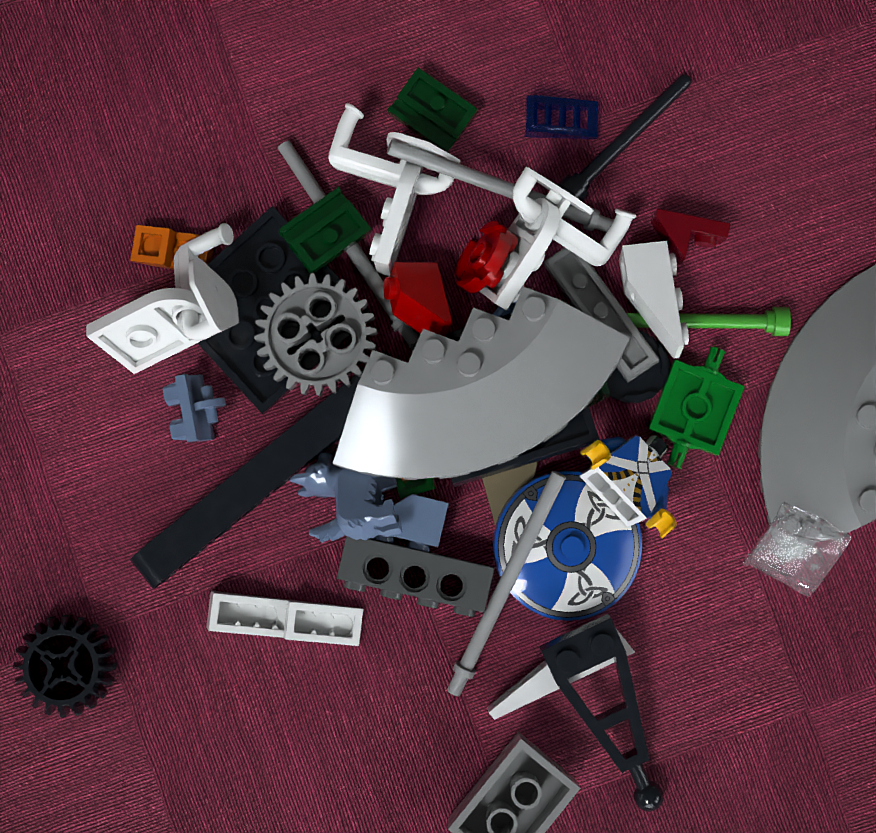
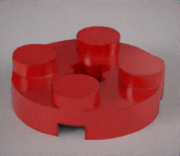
M491 221L485 224L479 230L484 235L477 243L471 239L458 260L455 276L461 280L455 282L469 293H476L486 285L494 288L503 276L504 270L501 268L517 245L518 237L498 221Z

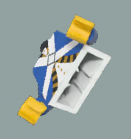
M636 435L627 441L620 436L596 440L580 451L582 456L586 454L592 461V466L585 470L580 477L627 527L649 517L645 525L648 528L655 526L662 539L676 527L677 522L674 516L667 511L669 495L667 483L672 476V472L661 459L668 448L661 438L650 436L645 442Z

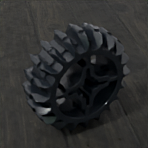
M71 614L63 615L61 622L56 616L47 618V626L39 622L34 625L35 634L26 633L23 636L24 642L29 647L20 646L16 649V653L24 657V660L13 663L12 667L14 669L23 670V675L16 677L15 682L16 684L26 682L28 688L21 692V696L25 698L34 694L35 698L31 704L33 708H37L45 702L44 711L46 715L53 714L56 708H58L60 717L68 716L70 709L76 716L84 712V705L92 709L97 706L96 697L103 699L108 695L106 688L102 684L111 685L115 681V678L107 674L106 671L114 670L118 666L117 662L107 661V657L116 653V649L114 647L104 649L102 644L107 642L110 637L108 634L98 638L95 636L100 627L97 623L90 625L87 630L85 629L86 617H78L74 624ZM56 635H67L78 639L67 650H62L57 646L51 647L47 644ZM87 650H89L93 661L92 677L89 676L90 671L83 663V656ZM72 655V657L69 659L70 662L67 666L70 669V671H67L60 675V673L62 672L61 669L64 665L61 660L66 659ZM39 657L48 669L45 680L42 679L40 674ZM64 681H68L73 685L80 684L85 688L80 694L64 695L54 691Z

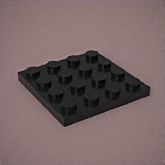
M273 206L207 264L233 291L237 301L239 323L198 342L201 348L263 415L289 393L290 390L286 388L288 377L279 382L273 379L278 368L267 371L263 367L270 357H260L257 354V351L266 345L254 339V336L265 332V329L259 327L255 322L256 320H267L268 315L262 311L261 306L273 307L275 303L270 298V293H274L279 297L284 295L281 287L282 283L293 289L296 288V276L302 280L304 285L309 284L310 273L290 249L289 244L280 236L279 228L288 222ZM328 265L314 273L320 284H322L326 274L330 275L332 286L335 287L340 281V278ZM347 286L345 287V293L350 291ZM328 301L317 302L312 309L313 316L317 318L326 317L331 311V303ZM366 308L362 311V314L371 312ZM343 315L337 317L327 328L340 324L345 320V317ZM296 321L286 322L281 329L282 337L285 339L294 338L299 333V323ZM316 327L310 330L311 338L290 348L288 354H294L309 340L313 339L317 343L323 340L321 333L324 330L319 331ZM346 331L337 333L333 338V347L337 349L351 334ZM316 352L306 353L301 360L302 368L305 370L315 369L320 363V355Z

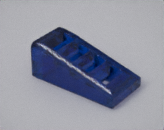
M526 95L524 137L597 139L598 101ZM537 110H544V124H537ZM552 110H559L558 126L552 125ZM566 110H573V127H566ZM580 111H587V129L580 128Z

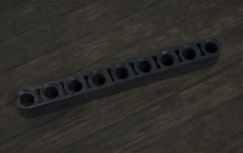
M388 351L383 352V354L391 356ZM354 375L350 379V387L343 384L337 389L336 394L332 393L139 550L130 561L149 585L155 589L289 481L290 477L300 472L341 438L361 377Z

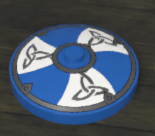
M556 471L563 474L566 479L510 593L523 606L538 615L555 620H581L607 610L627 592L640 566L642 535L639 522L627 527L580 477L582 472ZM551 473L538 476L522 485L508 499L498 516L493 534V556L500 578Z

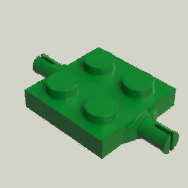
M711 346L704 366H691L678 360L672 362L669 375L664 383L647 430L667 437L674 443L666 463L667 465L682 469L688 449H699L715 456L720 454L745 387L727 380L718 372L723 356L726 353L722 349L718 350L717 347Z

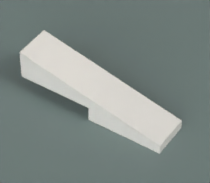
M211 591L206 628L208 631L359 646L363 608Z
M617 630L627 656L635 653ZM614 657L569 678V682H575L614 663ZM544 660L487 707L489 714L494 720L560 689L554 681L546 661Z

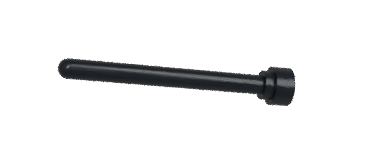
M687 74L680 75L579 174L575 172L572 176L566 175L557 185L580 201H583L588 196L589 184L690 87L692 83L691 77Z

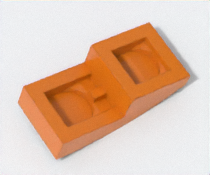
M136 225L130 261L174 270V255L181 245L200 235L175 232L169 228ZM214 248L198 255V258L209 264L212 261Z

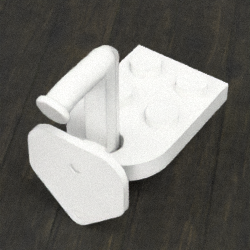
M346 103V109L338 123L328 159L330 164L337 170L396 188L394 198H386L381 214L384 229L382 234L375 233L369 253L372 255L371 261L374 262L377 273L390 277L417 194L430 195L445 191L452 185L455 178L439 173L437 178L422 173V166L402 159L400 164L349 149L348 146L355 125L359 119H363L364 115L355 106ZM389 132L387 135V146H389L391 140H395L460 164V159L430 142L396 132Z
M526 166L513 188V201L519 214L509 227V230L518 237L517 245L507 256L501 267L504 273L500 282L494 288L486 285L480 292L507 311L509 306L518 300L524 283L531 272L536 271L543 263L545 251L552 240H555L591 265H604L625 236L632 220L637 215L626 210L615 209L617 215L601 242L597 243L562 219L570 204L589 215L594 210L566 190ZM536 182L549 190L545 198L533 200L528 197Z
M222 223L218 228L212 229L181 245L174 255L175 288L152 291L87 324L86 336L133 374H136L195 345L201 340L239 323L238 307L233 291L203 260L198 258V255L218 245H230L234 237L232 228L227 223Z

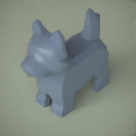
M321 453L318 456L317 462L308 466L304 473L295 474L290 477V482L303 486L298 490L299 496L335 497L336 518L327 524L309 530V535L320 539L322 543L329 539L334 541L343 536L355 540H367L378 535L387 537L403 533L401 517L399 514L395 515L392 499L385 500L384 503L382 501L384 498L382 492L397 487L396 478L365 475L333 465L335 456L330 453Z

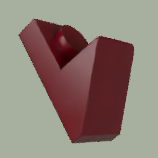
M657 209L651 218L652 226L662 241H667L668 250L670 253L675 254L676 262L679 265L686 259L690 238L694 239L695 245L714 248L716 244H722L728 238L731 224L663 209Z

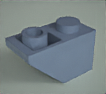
M412 494L394 505L395 515L399 514L401 517L403 533L387 537L378 535L372 539L393 543L394 537L409 540L407 546L409 548L429 552L430 546H439L449 503Z

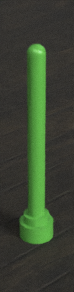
M773 307L772 310H766L764 314L679 313L680 322H686L687 328L764 329L765 333H771L772 336H789L791 328L789 307ZM626 313L636 328H650L639 313Z

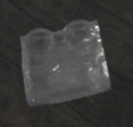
M784 501L773 522L768 525L766 533L760 537L755 549H752L750 554L748 553L745 557L743 565H750L786 584L798 593L810 597L851 541V536L821 517L802 511Z

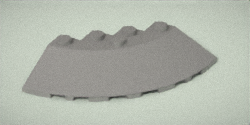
M876 264L846 282L811 314L785 351L784 358L779 365L774 381L771 382L766 398L767 404L758 445L761 473L760 486L761 492L764 495L769 526L784 560L860 528L876 519Z
M523 287L509 320L473 308L459 342L423 329L408 363L372 350L358 382L333 465L376 477L385 476L403 478L404 480L437 477L445 479L470 474L469 472L478 471L496 464L500 465L517 458L519 454L537 446L541 442L547 441L568 425L570 420L589 405L593 397L617 367L630 337L557 298Z

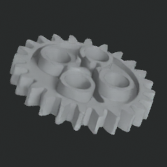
M314 273L310 274L309 284L305 285L296 276V288L290 289L288 285L282 283L281 287L284 295L279 297L274 293H270L269 296L275 303L273 307L261 306L262 311L268 315L267 320H256L255 323L262 329H265V332L254 336V339L257 342L265 343L266 346L259 349L257 354L260 357H270L263 366L267 371L278 368L274 375V380L279 382L288 377L286 384L288 390L291 391L300 383L301 394L307 395L310 387L314 386L316 394L322 396L324 386L328 385L331 391L336 394L338 389L337 382L342 381L346 386L350 387L351 381L348 375L353 373L361 377L362 372L358 365L360 362L367 364L369 359L364 354L365 350H376L377 348L376 344L368 341V337L378 334L377 329L366 326V324L375 319L374 314H362V311L369 305L367 300L355 302L359 293L358 290L353 288L345 293L346 283L343 279L334 287L328 274L324 277L322 284L318 283ZM319 301L331 303V311L324 318H317L312 314L314 305ZM341 315L345 317V320L340 324L327 328L337 317ZM289 321L298 322L300 325L299 333L291 339L283 338L281 335L283 325ZM316 327L319 331L324 330L321 333L323 338L321 342L317 343L313 339L309 340L294 354H288L290 348L311 338L310 330ZM341 331L350 333L352 335V342L349 347L345 349L333 347V338L337 333ZM306 353H319L320 363L316 369L305 370L302 368L301 360Z

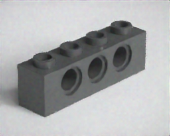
M346 536L337 579L344 580L343 587L365 592L366 586L381 589L380 596L402 600L403 594L418 597L416 603L418 605L438 609L439 603L454 606V613L475 617L476 611L485 612L494 567L371 538L355 540ZM381 557L388 562L389 572L385 577L375 578L369 573L368 564L371 559ZM419 566L425 571L426 579L423 584L414 587L406 583L404 572L408 567ZM448 574H455L462 580L461 590L454 595L444 593L440 587L441 580Z

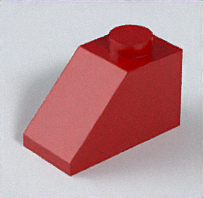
M394 262L390 277L385 278L383 286L384 297L386 300H390L393 315L420 334L423 329L446 337L452 323V318L438 263Z

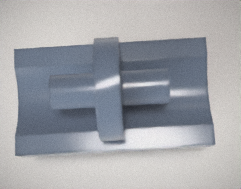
M182 374L175 376L176 382L163 387L165 402L168 406L180 405L183 417L171 421L169 427L172 439L187 440V443L214 440L212 423L219 422L216 409L226 406L225 398L214 399L212 386H205L203 375Z

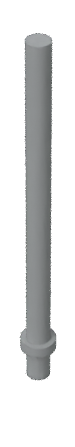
M290 140L278 146L279 152L313 203L315 204L325 197L326 194ZM356 243L346 250V253L393 323L390 326L394 332L399 331L409 348H411L410 344L417 343L419 339L418 333L393 315L390 300H386L384 297L383 280L359 244Z
M391 140L389 143L388 155L513 199L514 183L395 140ZM533 190L528 194V197L533 200L547 196ZM571 204L562 216L583 224V228L593 231L595 228L606 233L614 221L611 218L600 215V211L592 208L594 211L589 215Z
M556 471L551 472L461 661H456L453 667L455 673L447 688L450 694L460 696L468 679H473L476 673L474 666L566 479L563 474Z

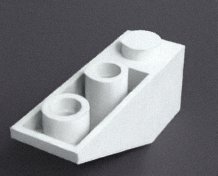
M667 241L623 245L619 264L624 294L673 358H679L684 345H688L689 335L686 322H680L679 310L683 308V298L680 287L675 288L673 276L677 274L675 254H669Z

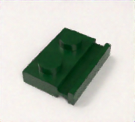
M420 68L415 70L397 95V99L392 106L387 109V113L427 142L432 143L447 153L450 152L452 146L458 141L478 112L476 107Z
M339 187L279 228L280 236L286 240L290 249L310 274L316 273L371 232L370 226L349 200L347 201Z

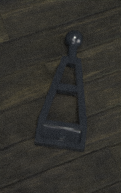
M606 614L540 645L539 648L557 686L620 771L624 773L629 770L636 785L634 790L636 805L644 811L651 812L657 810L662 805L664 793L657 783L649 780L643 763L649 761V755L628 658L611 617ZM614 657L624 702L594 716L568 679ZM628 719L634 749L621 754L605 730Z

